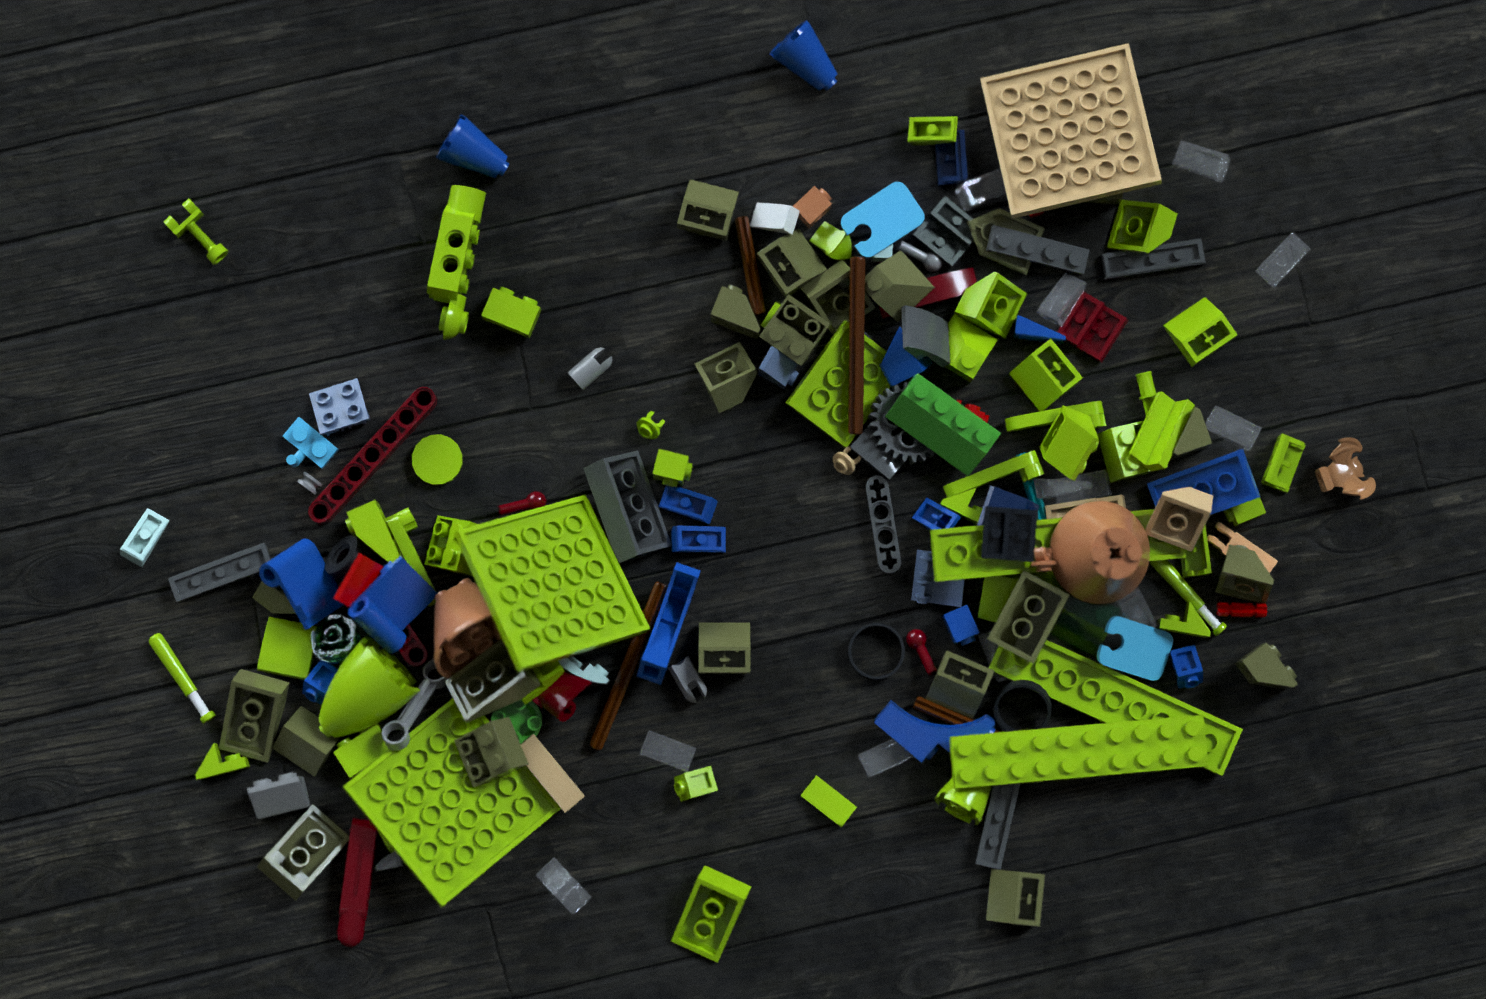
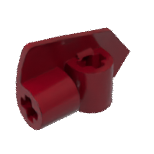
M564 671L549 688L532 701L542 709L547 710L559 721L564 722L575 712L576 704L572 700L586 687L591 685V682Z

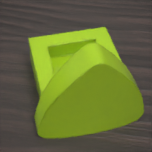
M826 221L823 222L809 240L813 246L825 252V255L830 258L845 260L851 257L852 243L850 236H847L844 230L840 231Z

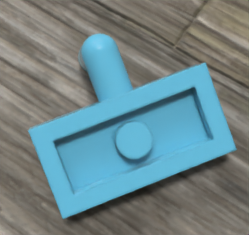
M300 417L295 420L283 435L286 440L299 449L294 455H289L286 458L287 463L294 468L307 456L323 469L339 450Z

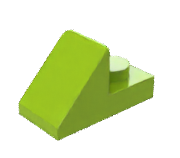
M976 488L942 499L940 503L941 506L976 525L982 508L973 505L972 508L968 507Z
M1190 602L1186 604L1183 622L1180 621V616L1165 614V618H1160L1157 622V629L1203 638H1208L1211 634V631Z
M214 743L195 774L196 780L249 768L248 757H241L240 753L226 756L225 762H222L219 746L217 743Z

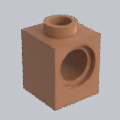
M814 186L793 207L800 211L798 218L810 229L831 209L832 203L830 200L832 198L823 188L818 190Z

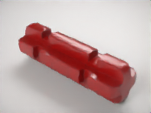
M1228 602L1217 603L1216 612L1217 616L1225 617L1231 615V617H1252L1253 615L1255 617H1266L1267 605L1265 603L1253 605V603L1229 604Z

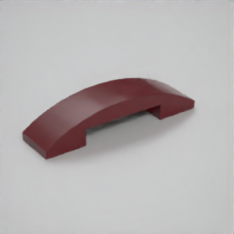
M973 267L927 278L935 288L915 307L920 308L952 298H961L965 289L977 282ZM879 306L882 319L891 317Z

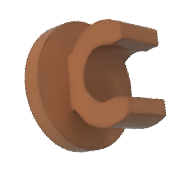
M1045 547L1034 548L1036 562H1031V567H1036V572L1052 571V566H1057V561H1051L1052 549Z

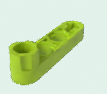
M1102 401L1067 406L1089 415L1095 429L1107 426ZM1061 408L1004 419L1007 432H1014L1051 425Z
M1033 450L943 486V489L948 498L1018 471L1023 482L1042 476L1044 472L1036 451Z
M409 507L385 518L406 562L435 590L408 535V532L418 528ZM434 599L428 606L435 605L436 600Z

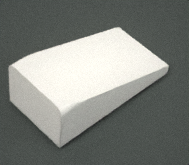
M757 202L750 227L793 235L800 211L789 205Z

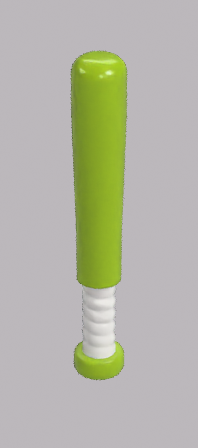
M1168 560L1149 561L1165 581L1187 603L1190 602L1200 616L1213 629L1212 633L1215 636H1218L1227 628L1224 622L1220 623L1210 610L1207 609L1204 605L1205 602Z
M156 633L149 638L150 646L185 696L191 700L198 710L201 722L205 724L216 716L215 713L208 710L206 704L197 693V688L163 635Z

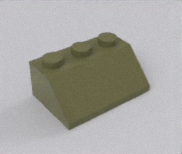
M1023 571L988 640L1031 663H1035L1070 594Z

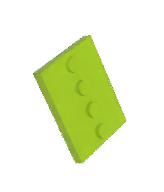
M844 320L785 403L846 448L856 435L848 433L849 322ZM865 334L863 425L868 419L867 416L873 412L870 406L873 403H878L875 398L879 394L883 395V390L890 388L879 366L887 351Z

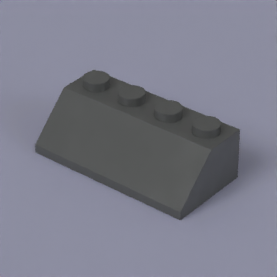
M638 450L603 458L583 468L612 550L619 563L631 561L672 546Z

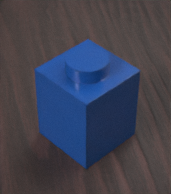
M968 605L942 616L954 644L960 642L964 646L976 640L974 636L979 633V630Z

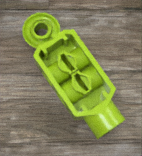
M460 185L451 186L448 203L442 214L427 284L429 298L449 303V307H443L439 322V330L443 331V340L454 338L459 333L465 334L469 312L464 311L467 297L463 296L462 293L467 294L469 279H467L468 275L466 274L467 269H472L475 255L473 254L472 246L478 243L480 230H478L477 224H480L486 197L484 191ZM455 241H463L460 247H451ZM449 266H458L454 272H446Z

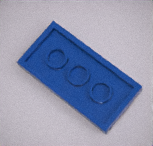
M1243 449L1147 483L1155 508L1162 493L1165 491L1191 487L1213 495L1210 515L1260 497Z

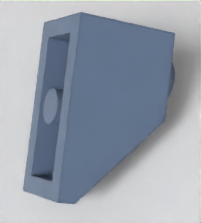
M771 346L759 367L758 375L785 390L787 384L792 386L799 373L796 371L798 364Z

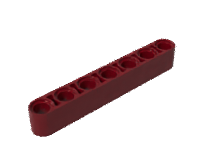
M419 387L311 503L308 513L315 523L325 525L331 522L437 405V398L430 388ZM424 393L431 395V402L426 406L418 403L419 396ZM406 412H411L414 414L413 422L408 425L401 423V416ZM395 431L397 439L390 444L384 442L385 433ZM373 449L378 450L380 453L379 459L376 462L367 461V453ZM355 468L361 469V479L351 481L349 478L351 470ZM337 487H342L345 490V495L341 500H334L332 497V492ZM319 506H325L328 510L326 517L323 519L315 517V510Z

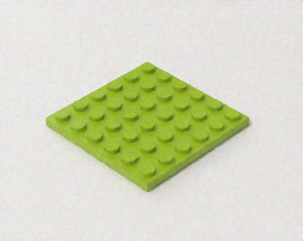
M586 494L460 529L454 534L518 672L641 635L650 629Z
M453 698L409 733L410 741L404 749L398 751L389 749L343 786L346 793L441 907L446 905L561 809L527 766L473 788L454 740L488 723L489 720L485 716H481L466 722Z

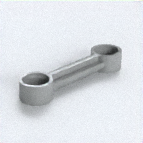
M434 659L428 661L423 667L424 680L418 687L420 691L409 701L397 721L387 723L382 730L385 745L391 750H402L409 744L410 735L408 731L435 689L446 686L445 681L449 678L444 676L437 680L428 678V673L436 669ZM394 730L405 732L404 737L399 741L392 742L387 739L389 733Z

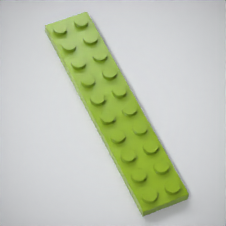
M1155 509L1130 512L1139 519L1145 529ZM1061 518L1037 520L1035 548H1051L1049 547L1050 540ZM984 525L930 530L935 582L1022 574L1023 571L1032 573L1036 572V567H1031V562L981 558ZM1148 536L1150 545L1149 561L1186 558L1185 549Z
M1046 640L1035 663H1031L998 645L988 667L994 670L995 674L1011 681H1033L1046 690L1050 699L1103 723L1203 715L1209 766L1201 768L1219 776H1223L1243 730Z
M1203 715L949 737L954 789L1209 766Z

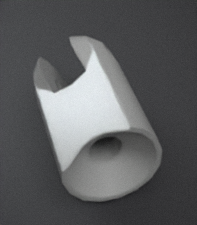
M605 348L594 349L568 371L569 375L583 390L611 366L612 356L601 364L596 360Z
M689 656L668 668L688 701L696 703L695 697L691 692L695 687L698 688L704 698L706 697L707 687Z

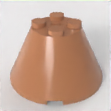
M1087 502L1070 510L1058 522L1049 545L1052 549L1051 561H1057V566H1052L1056 580L1071 596L1087 603L1107 604L1126 597L1141 583L1149 565L1150 545L1143 525L1128 509L1112 502Z
M469 578L463 579L458 585L449 590L440 591L435 595L434 664L438 672L446 678L453 676L502 639L477 583H473Z

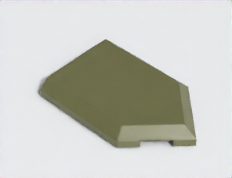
M1000 208L967 222L981 256L1027 275L1031 262L986 251L991 226L996 225L1042 237L1045 228L1020 217L1012 219L1011 213Z

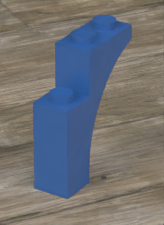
M676 562L658 617L643 654L637 677L661 685L701 572L700 570Z
M892 700L874 719L876 725L920 762L925 758L930 760L939 749L936 746L938 743L950 753L949 737L994 733L996 730L993 728L995 720L988 714L963 724H935L914 717Z

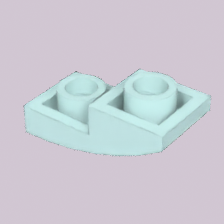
M573 656L558 660L565 670L578 677L604 685L610 682L606 677L609 673L598 663L595 667L589 664L582 671L580 667L583 664Z

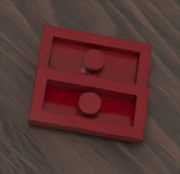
M1083 291L1057 332L1066 336V342L1102 363L1127 324L1128 319Z

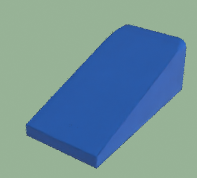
M1019 315L1015 318L1013 337L1016 339L1047 342L1051 338L1055 344L1061 345L1066 340L1065 335Z
M666 486L659 508L710 524L717 500L678 486L677 488Z
M673 526L671 550L672 552H726V527Z

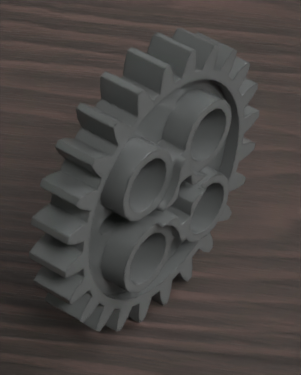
M907 382L901 384V389L896 384L891 387V390L886 388L882 391L883 395L879 394L875 398L878 403H873L870 406L875 412L867 416L869 419L874 420V422L870 423L867 428L875 430L870 435V438H878L879 441L875 444V447L881 445L884 447L882 455L890 452L891 461L899 456L900 464H903L908 458L910 464L913 465L916 459L922 463L926 460V456L932 458L935 454L904 430L895 436L891 435V432L897 429L898 426L890 424L885 415L908 385ZM902 435H905L910 439V446H907L902 442Z

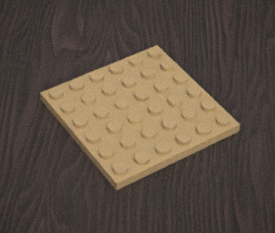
M1129 43L980 78L1012 219L1162 184Z

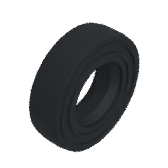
M352 535L341 539L332 548L326 559V572L337 580L345 579L358 554L360 553L365 556V544Z

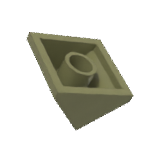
M1195 407L1192 410L1170 460L1206 449L1212 444L1199 408Z
M300 706L283 726L273 749L315 777L342 737L325 736L319 729V717L303 706Z

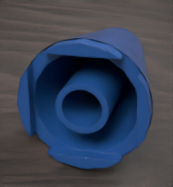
M807 20L792 30L769 53L772 58L817 90L824 88L827 91L837 82L835 77L838 73Z
M461 114L455 123V128L448 134L436 158L489 177L503 176L509 166V163L506 162L508 156L466 116Z

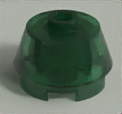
M333 614L323 618V622L316 628L315 632L312 630L311 646L314 654L320 660L334 665H341L360 642L361 633L358 625L353 620L340 614Z

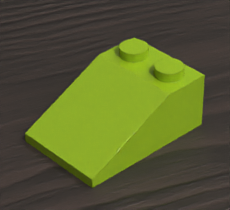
M376 500L346 512L349 519H346L345 522L353 536L359 537L388 562L391 561L393 563L399 556L402 557L381 506Z
M704 866L696 880L671 942L718 963L745 904L751 886L708 866Z

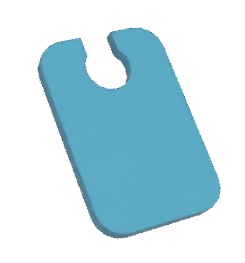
M894 182L847 212L841 219V226L847 236L854 232L855 228L859 225H866L870 228L871 237L866 241L856 244L855 248L862 257L871 258L918 228L923 223L925 215L908 188L901 182Z
M1120 616L1111 617L1106 624L1104 632L1119 634L1122 642L1116 650H1111L1108 646L1100 644L1097 651L1098 662L1104 666L1148 680H1158L1164 672L1173 645L1172 635L1166 631Z

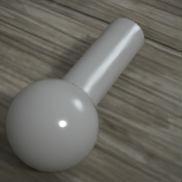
M900 241L897 250H901L903 253L922 262L923 267L927 271L936 272L941 268L942 261L934 253H925L904 241Z

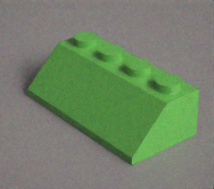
M918 373L913 376L885 415L888 420L966 476L970 475L1001 434Z

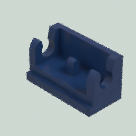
M964 130L957 131L956 142L935 144L938 186L967 183Z

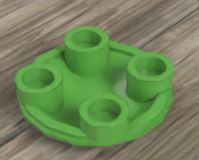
M521 699L492 713L491 721L510 717L520 744L532 734L537 736L542 726L541 712L532 700L524 704Z

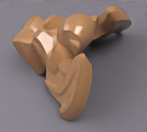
M1341 438L1338 440L1340 444L1329 456L1332 463L1328 467H1321L1315 470L1321 491L1327 492L1334 487H1342L1343 494L1360 496V500L1366 499L1375 491V480L1372 477L1367 478L1365 481L1360 480L1358 477H1365L1363 466L1357 456L1351 460L1353 453H1360L1362 451V445L1355 438Z

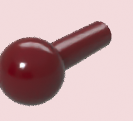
M531 492L526 499L499 505L500 515L545 506L546 497L541 492Z
M913 629L907 634L906 642L909 647L916 649L927 674H934L937 672V669L925 646L927 641L926 635L920 629Z

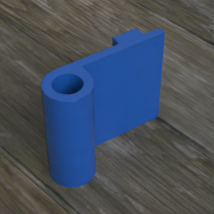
M306 538L301 539L260 566L259 569L261 580L267 586H281L305 630L344 605L334 599L339 587L335 579L326 572V563L315 544Z
M401 556L393 563L389 561L379 571L381 575L351 604L348 611L349 616L388 653H394L404 645L406 635L402 630L435 599L437 594Z

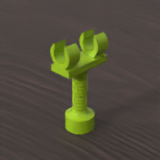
M188 198L182 205L191 215L179 225L171 216L163 222L178 238L189 230L201 245L208 250L206 257L215 265L224 259L228 254V250L221 243L218 245L214 244L195 224L204 214Z

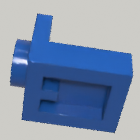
M1195 645L1171 650L1170 657L1177 676L1178 688H1193L1203 683V669Z
M321 659L304 680L302 693L311 702H317L322 705L326 691L338 669Z

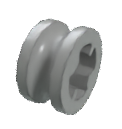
M305 471L303 472V478L297 480L298 483L315 495L317 487H322L323 485Z

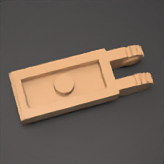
M1217 522L1215 528L1230 538L1226 546L1215 536L1208 535L1207 537L1208 543L1220 550L1224 556L1227 553L1229 544L1234 546L1243 545L1249 550L1255 551L1269 573L1278 562L1237 532L1234 533L1220 522Z

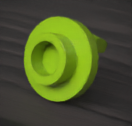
M650 411L646 417H642L637 421L638 432L647 439H656L660 435V430L665 423L663 419L659 423L653 422L651 420L654 414L653 411Z

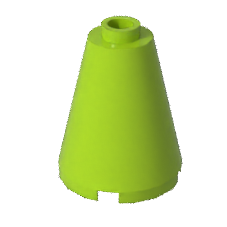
M952 777L934 799L938 805L942 801L946 805L944 810L954 817L970 823L973 819L975 820V825H978L982 820L992 786L954 789Z

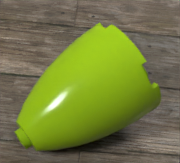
M365 636L349 653L326 691L318 721L320 723V731L327 737L347 736L376 725L402 708L420 691L418 687H414L417 681L410 671L394 654L391 656L384 649L380 650V645L369 636Z

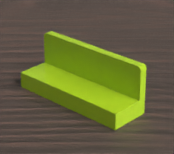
M1158 392L1129 455L1149 471L1166 469L1195 404L1188 399L1175 402L1164 392Z

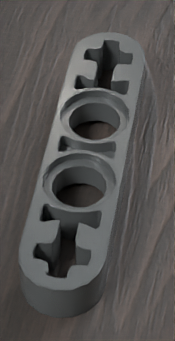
M875 475L868 479L865 491L877 563L883 573L893 574L901 566V557L889 485L884 477ZM875 480L880 485H884V488L880 490L881 498L886 496L887 501L871 502V498L876 499L875 490H870V486H873ZM879 505L885 506L888 509V516L885 519L876 518L874 515L875 507ZM887 530L892 534L893 539L890 544L884 545L879 542L878 534L881 531ZM893 546L895 547V551H890L891 559H896L897 561L893 565V569L890 570L888 566H883L882 561L886 560V552L881 554L879 548L889 549Z

